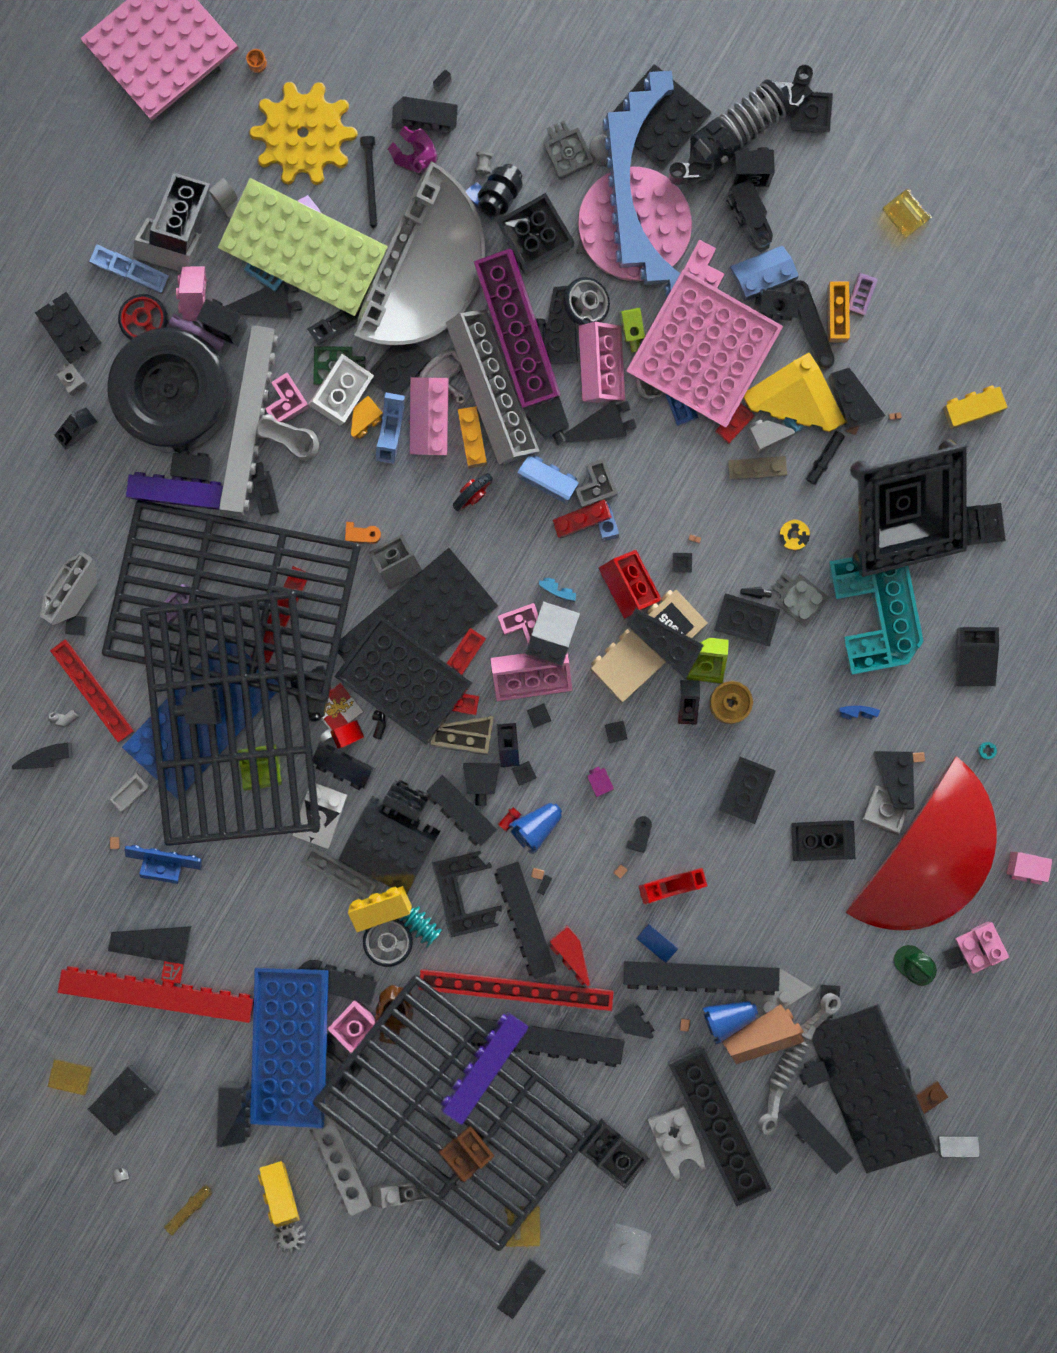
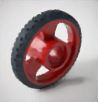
M139 294L128 298L118 313V323L122 333L132 340L137 335L128 330L127 327L131 324H135L139 329L146 331L157 329L152 326L154 318L151 311L155 308H158L161 315L158 328H166L168 315L164 305L156 297L148 294ZM144 301V308L135 309L132 315L126 313L131 305ZM141 315H147V320L144 323L138 321Z
M486 473L476 480H470L459 491L461 494L454 501L453 508L458 512L470 504L472 506L485 496V490L492 483L493 477Z

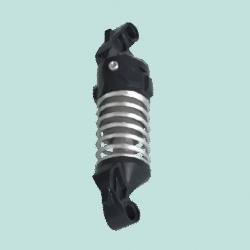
M809 65L799 66L793 82H777L765 79L760 86L756 87L757 95L754 92H749V99L742 97V105L735 103L734 109L728 108L726 115L721 114L711 122H708L706 126L690 138L689 162H675L670 166V182L674 185L690 183L694 186L700 180L713 178L716 170L734 157L735 151L743 148V145L750 144V139L756 140L758 134L763 135L765 128L770 129L772 123L779 122V117L785 118V116L791 113H797L803 101L813 94V91L810 89L813 77L812 68ZM806 74L808 78L803 79L799 75ZM769 112L776 116V120L771 119ZM763 117L769 121L768 126L764 125ZM680 171L682 175L675 176L673 172Z

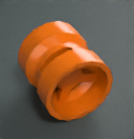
M252 49L247 53L246 61L250 70L255 73L263 72L267 67L264 53L259 49Z

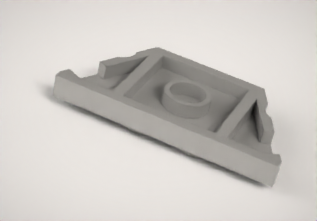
M780 969L779 992H775V995H763V991H755V994H745L746 1001L756 1005L758 1015L755 1016L757 1020L780 1004L783 1008H786L813 989Z

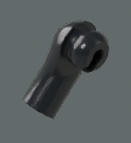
M375 710L372 719L376 720L377 724L373 737L381 740L386 728V719L384 713Z

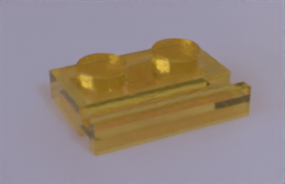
M54 1059L47 1087L86 1095L93 1067Z

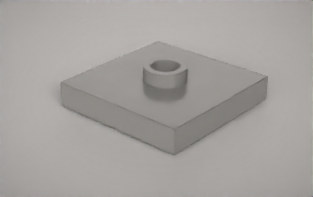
M875 785L862 821L899 835L908 810L894 809L887 789Z

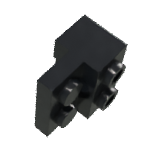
M760 289L759 297L755 299V305H758L757 312L762 313L768 318H773V315H779L780 320L791 321L792 317H798L801 295Z

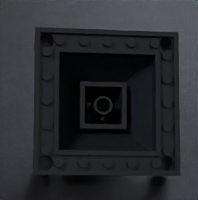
M945 440L940 444L938 450L926 454H919L873 466L859 460L851 466L850 474L858 481L860 536L859 549L854 552L852 561L859 568V574L862 577L967 551V446L965 444H957L952 440Z

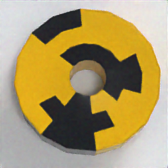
M790 520L780 529V542L788 550H800L809 542V528L800 520ZM796 532L798 537L792 538L791 533Z

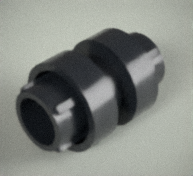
M504 164L503 167L494 168L487 182L479 190L478 207L486 216L496 217L498 214H505L512 205L513 199L522 190L523 183L521 179L523 176L516 166Z

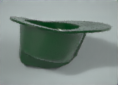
M905 945L895 953V967L912 983L918 986H925L934 980L937 972L936 964L922 950L913 945Z

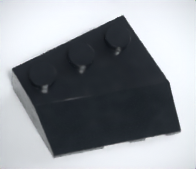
M322 741L319 742L313 756V762L317 765L316 769L324 773L327 770L334 773L333 777L343 782L344 779L350 781V786L359 791L361 787L366 789L376 768Z

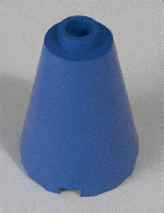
M548 803L511 822L508 827H513L511 833L523 848L527 846L530 848L528 852L534 854L562 818V810L556 803Z
M750 1001L702 1008L704 1012H707V1014H704L709 1031L711 1035H714V1038H717L714 1040L715 1044L723 1042L756 1020L755 1015H758L756 1005L751 1004Z

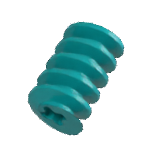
M420 906L412 908L410 914L404 916L400 921L406 919L404 926L412 925L410 932L417 931L415 938L422 936L420 943L428 942L427 948L440 936L442 929L434 930L436 923L429 925L431 918L424 919L426 913H418Z

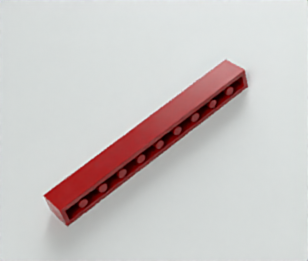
M67 966V969L61 970L57 992L246 1023L251 1022L254 998H250V994L239 993V996L231 995V991L220 990L217 993L212 992V988L201 987L198 990L193 989V985L182 984L179 987L174 986V982L163 981L162 984L155 983V979L144 978L143 981L136 980V976L124 975V978L117 977V973L105 972V975L98 974V970L86 969V972L79 971V967Z
M427 969L420 970V978L438 992L612 1011L613 990Z

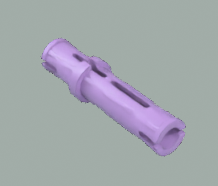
M173 314L168 324L200 336L218 351L221 350L225 340L194 325L192 321L184 320Z

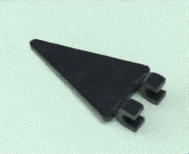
M282 281L276 291L265 287L224 306L227 309L233 307L239 310L240 314L287 318L291 316L290 312L302 311L300 301L289 303L287 293H298L299 288L289 283L286 284L285 281Z
M615 401L610 402L564 433L568 440L565 443L626 437V431L637 428L634 419L622 422L620 413L630 410L628 401L616 405Z

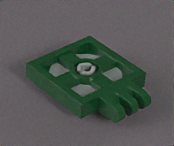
M314 346L313 384H322L341 354L358 364V361H365L366 357L353 356L352 347ZM358 364L365 369V364Z

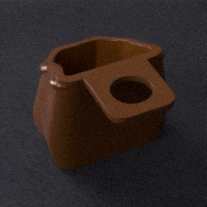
M390 985L380 993L379 1002L376 1006L375 1021L380 1018L404 987ZM403 1000L397 1010L411 1020L413 1017V1007ZM392 1015L384 1024L398 1036L400 1035V1029L407 1028ZM380 1032L379 1040L381 1042L395 1044Z

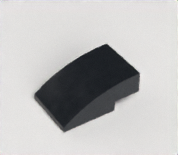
M601 1118L599 1121L600 1125L579 1152L626 1189L650 1158Z

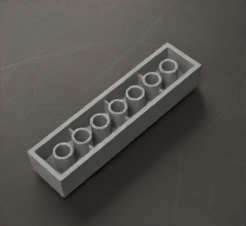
M487 310L460 313L446 321L445 323L498 464L524 460L528 455L532 456L539 452Z

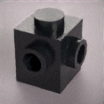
M812 1060L804 1063V1068L801 1069L802 1073L799 1074L803 1085L807 1084L808 1088L830 1080L823 1061L815 1063Z

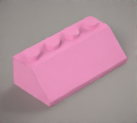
M600 322L580 325L582 400L593 403L625 401L621 326Z
M411 377L410 454L448 455L449 378Z
M525 653L491 658L497 702L572 691L568 653L563 668L525 657Z

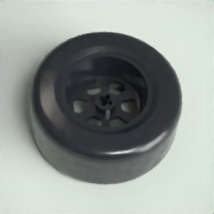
M157 328L134 337L119 351L110 368L107 393L109 404L116 420L135 440L154 450L178 452L181 450L186 451L205 443L220 429L230 409L232 386L225 364L207 341L187 330ZM172 366L183 368V373L179 378L171 377L170 369ZM157 369H161L164 375L160 382L150 379V375ZM192 379L195 384V391L185 392L183 390V383ZM147 388L157 390V397L151 401L146 400L145 389ZM167 388H172L173 393L170 394ZM181 398L190 402L189 407L183 412H180L176 405V402ZM161 402L169 404L168 415L157 412V407Z

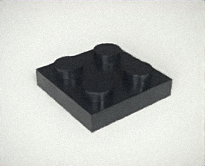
M813 92L811 96L805 99L798 112L793 113L792 130L830 132L833 93Z

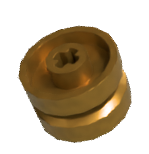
M724 682L716 687L710 695V711L722 723L734 724L741 722L752 711V694L740 682ZM730 699L734 701L732 707L728 706L729 703H727Z

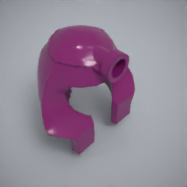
M404 126L399 132L408 143L411 142L414 148L412 154H403L394 142L387 149L391 153L396 165L416 173H424L431 161L435 164L437 162L436 148L422 129L411 131Z

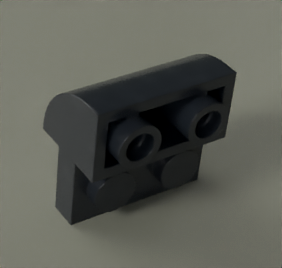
M395 780L385 795L382 804L417 822L429 799L422 790H414L409 787L408 783L402 780Z

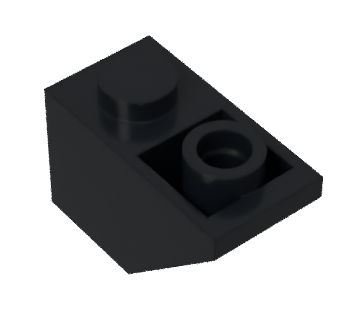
M85 407L70 414L54 436L66 450L87 435L97 424V420Z
M631 1003L613 1015L624 1033L649 1039L654 1037L652 1032L655 1030L649 1021L645 1023L641 1017L644 1013L639 1005L634 1006Z

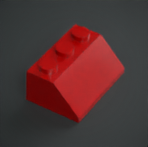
M637 550L618 556L598 567L624 619L630 617L635 608L642 611L662 601Z

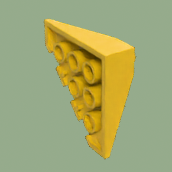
M810 353L794 360L747 390L743 397L749 409L753 412L758 413L759 410L771 413V417L785 420V417L797 420L796 423L808 427H811V424L823 427L822 431L831 432L846 423L820 368Z

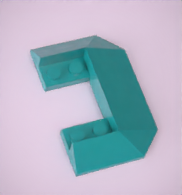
M852 557L829 561L830 582L833 583L836 600L871 593L879 629L877 631L843 637L847 653L845 658L851 675L909 664L918 648L924 642L909 566L862 577L859 574V568L853 563Z

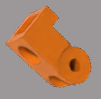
M346 522L345 541L376 544L381 539V532L376 526L357 528L354 527V522Z

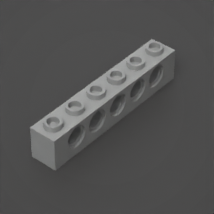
M325 1098V1104L330 1107L327 1098ZM325 1114L326 1124L324 1128H312L310 1134L314 1141L317 1140L320 1146L318 1148L320 1157L322 1159L325 1158L328 1164L325 1166L329 1177L333 1176L335 1180L333 1186L337 1195L341 1194L343 1201L341 1204L345 1213L349 1212L350 1216L372 1207L373 1203L339 1125ZM324 1135H331L334 1142L331 1144L325 1143L323 1140ZM334 1152L339 1153L342 1158L341 1161H333L331 1154ZM342 1170L347 1171L349 1178L346 1180L341 1179L339 1172ZM354 1188L357 1191V1196L349 1197L347 1190Z

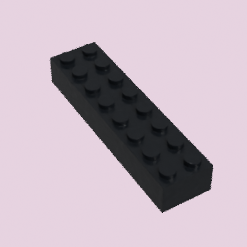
M701 1046L668 1062L736 1207L771 1191L772 1189L704 1047Z

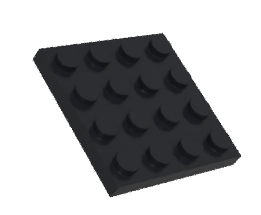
M653 64L630 92L647 91L644 89V79H646L649 72H660L663 70ZM673 80V92L671 95H665L650 111L642 123L634 143V147L661 170L665 169L712 114V111L675 80ZM623 100L613 112H624Z

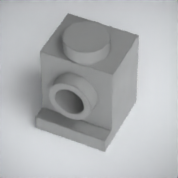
M65 364L58 369L60 373L57 374V377L72 396L87 386V383L73 364L70 366ZM72 374V379L67 380L66 377Z

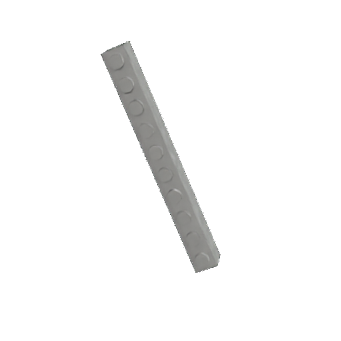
M252 326L219 508L221 514L244 517L245 512L249 511L250 500H247L248 493H252L253 482H250L251 475H255L256 463H254L255 456L258 457L259 454L257 441L260 437L256 433L257 425L262 416L266 415V409L263 408L264 401H268L269 398L267 384L271 383L272 380L270 367L275 363L273 350L274 347L278 346L279 340L275 329L259 326Z

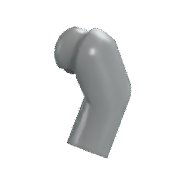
M449 384V395L458 403H463L465 396L461 391Z
M72 709L66 715L51 712L48 719L53 725L65 727L74 721L78 715Z

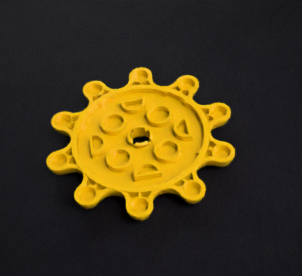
M320 82L313 84L310 92L307 94H300L294 83H285L282 87L284 97L281 102L274 103L269 99H262L259 102V110L266 115V122L261 126H253L249 130V136L253 140H261L266 145L265 151L258 156V164L263 168L274 163L279 164L282 167L281 181L286 185L292 184L299 173L308 174L314 185L322 184L324 181L323 168L326 165L333 164L338 168H345L347 166L348 159L340 151V146L343 142L354 141L358 135L355 128L346 127L341 123V116L349 109L348 102L342 99L333 104L327 103L324 99L326 89L324 84ZM305 128L308 130V135L300 137L298 136V131Z

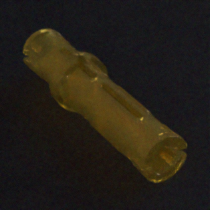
M204 1184L193 1197L191 1196L188 1199L186 1205L171 1221L164 1226L166 1232L173 1236L189 1217L202 1207L204 1201L213 1194V1191H210L211 1189Z

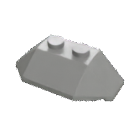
M81 551L77 556L72 557L63 564L43 595L40 617L55 625L77 615L97 584L96 563L93 558Z

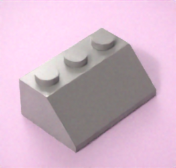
M146 218L134 240L133 258L181 272L182 267H191L195 259L201 234L195 232L187 254L183 255L150 245V228L154 220Z

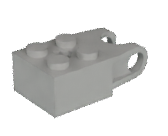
M683 1104L648 1118L661 1154L677 1182L681 1181L679 1165L685 1159L694 1160L702 1172L706 1171L699 1141ZM673 1126L675 1127V1129L678 1128V1131H676L675 1135L668 1133L671 1131L670 1128Z

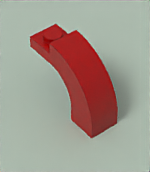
M698 868L639 885L643 904H649L667 897L707 887L703 868Z

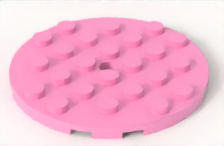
M630 167V189L638 220L653 247L673 267L685 252L691 236L692 219L687 200L681 190L663 174L648 168ZM609 172L592 185L583 199L578 216L579 237L587 255L602 271L622 280L644 281L640 278V268L642 266L620 268L619 262H616L615 253L618 251V245L614 243L616 225L612 224L614 206L610 204L612 187H609L608 176L611 175Z

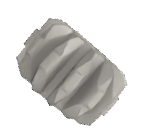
M297 1221L293 1222L292 1225L287 1224L279 1227L280 1229L274 1230V1233L278 1236H275L273 1241H279L276 1248L278 1249L283 1246V1253L289 1248L290 1254H293L294 1248L299 1251L301 1249L299 1244H305V1240L302 1237L306 1236V1232H300L303 1229V1225H300L298 1228L295 1227ZM288 1233H292V1237H294L290 1241L287 1240V1236H285L288 1235Z

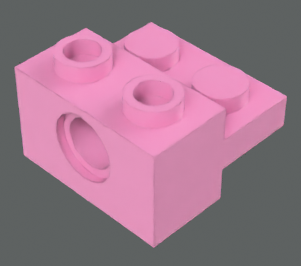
M985 922L955 938L972 974L1009 958L992 922ZM978 941H979V943H980V945H981V947H982V949H983V951H984V954L982 953V951H981V949H980V947H979V945H978V943H977Z

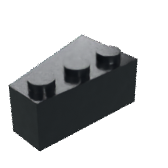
M403 96L393 105L392 128L402 129L406 126L408 129L450 133L457 126L458 105Z
M850 368L830 374L828 378L838 407L846 421L844 425L847 430L882 420L886 416Z

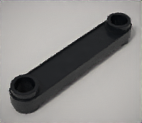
M798 280L793 283L791 293L801 295L798 313L816 362L821 369H829L835 361L832 349L809 286L805 281ZM800 285L804 288L805 292L798 293L795 287ZM827 356L830 359V364H823L821 357Z

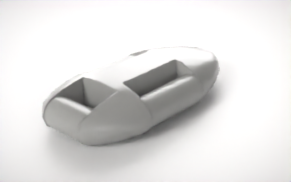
M455 348L444 350L427 363L418 378H449L450 380L459 373L462 365ZM451 355L458 362L456 365L449 359Z

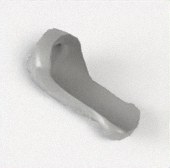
M271 414L263 415L259 420L256 431L258 437L284 444L292 455L302 461L310 460L317 455L319 442L317 435L312 430L296 428L289 424L278 422Z

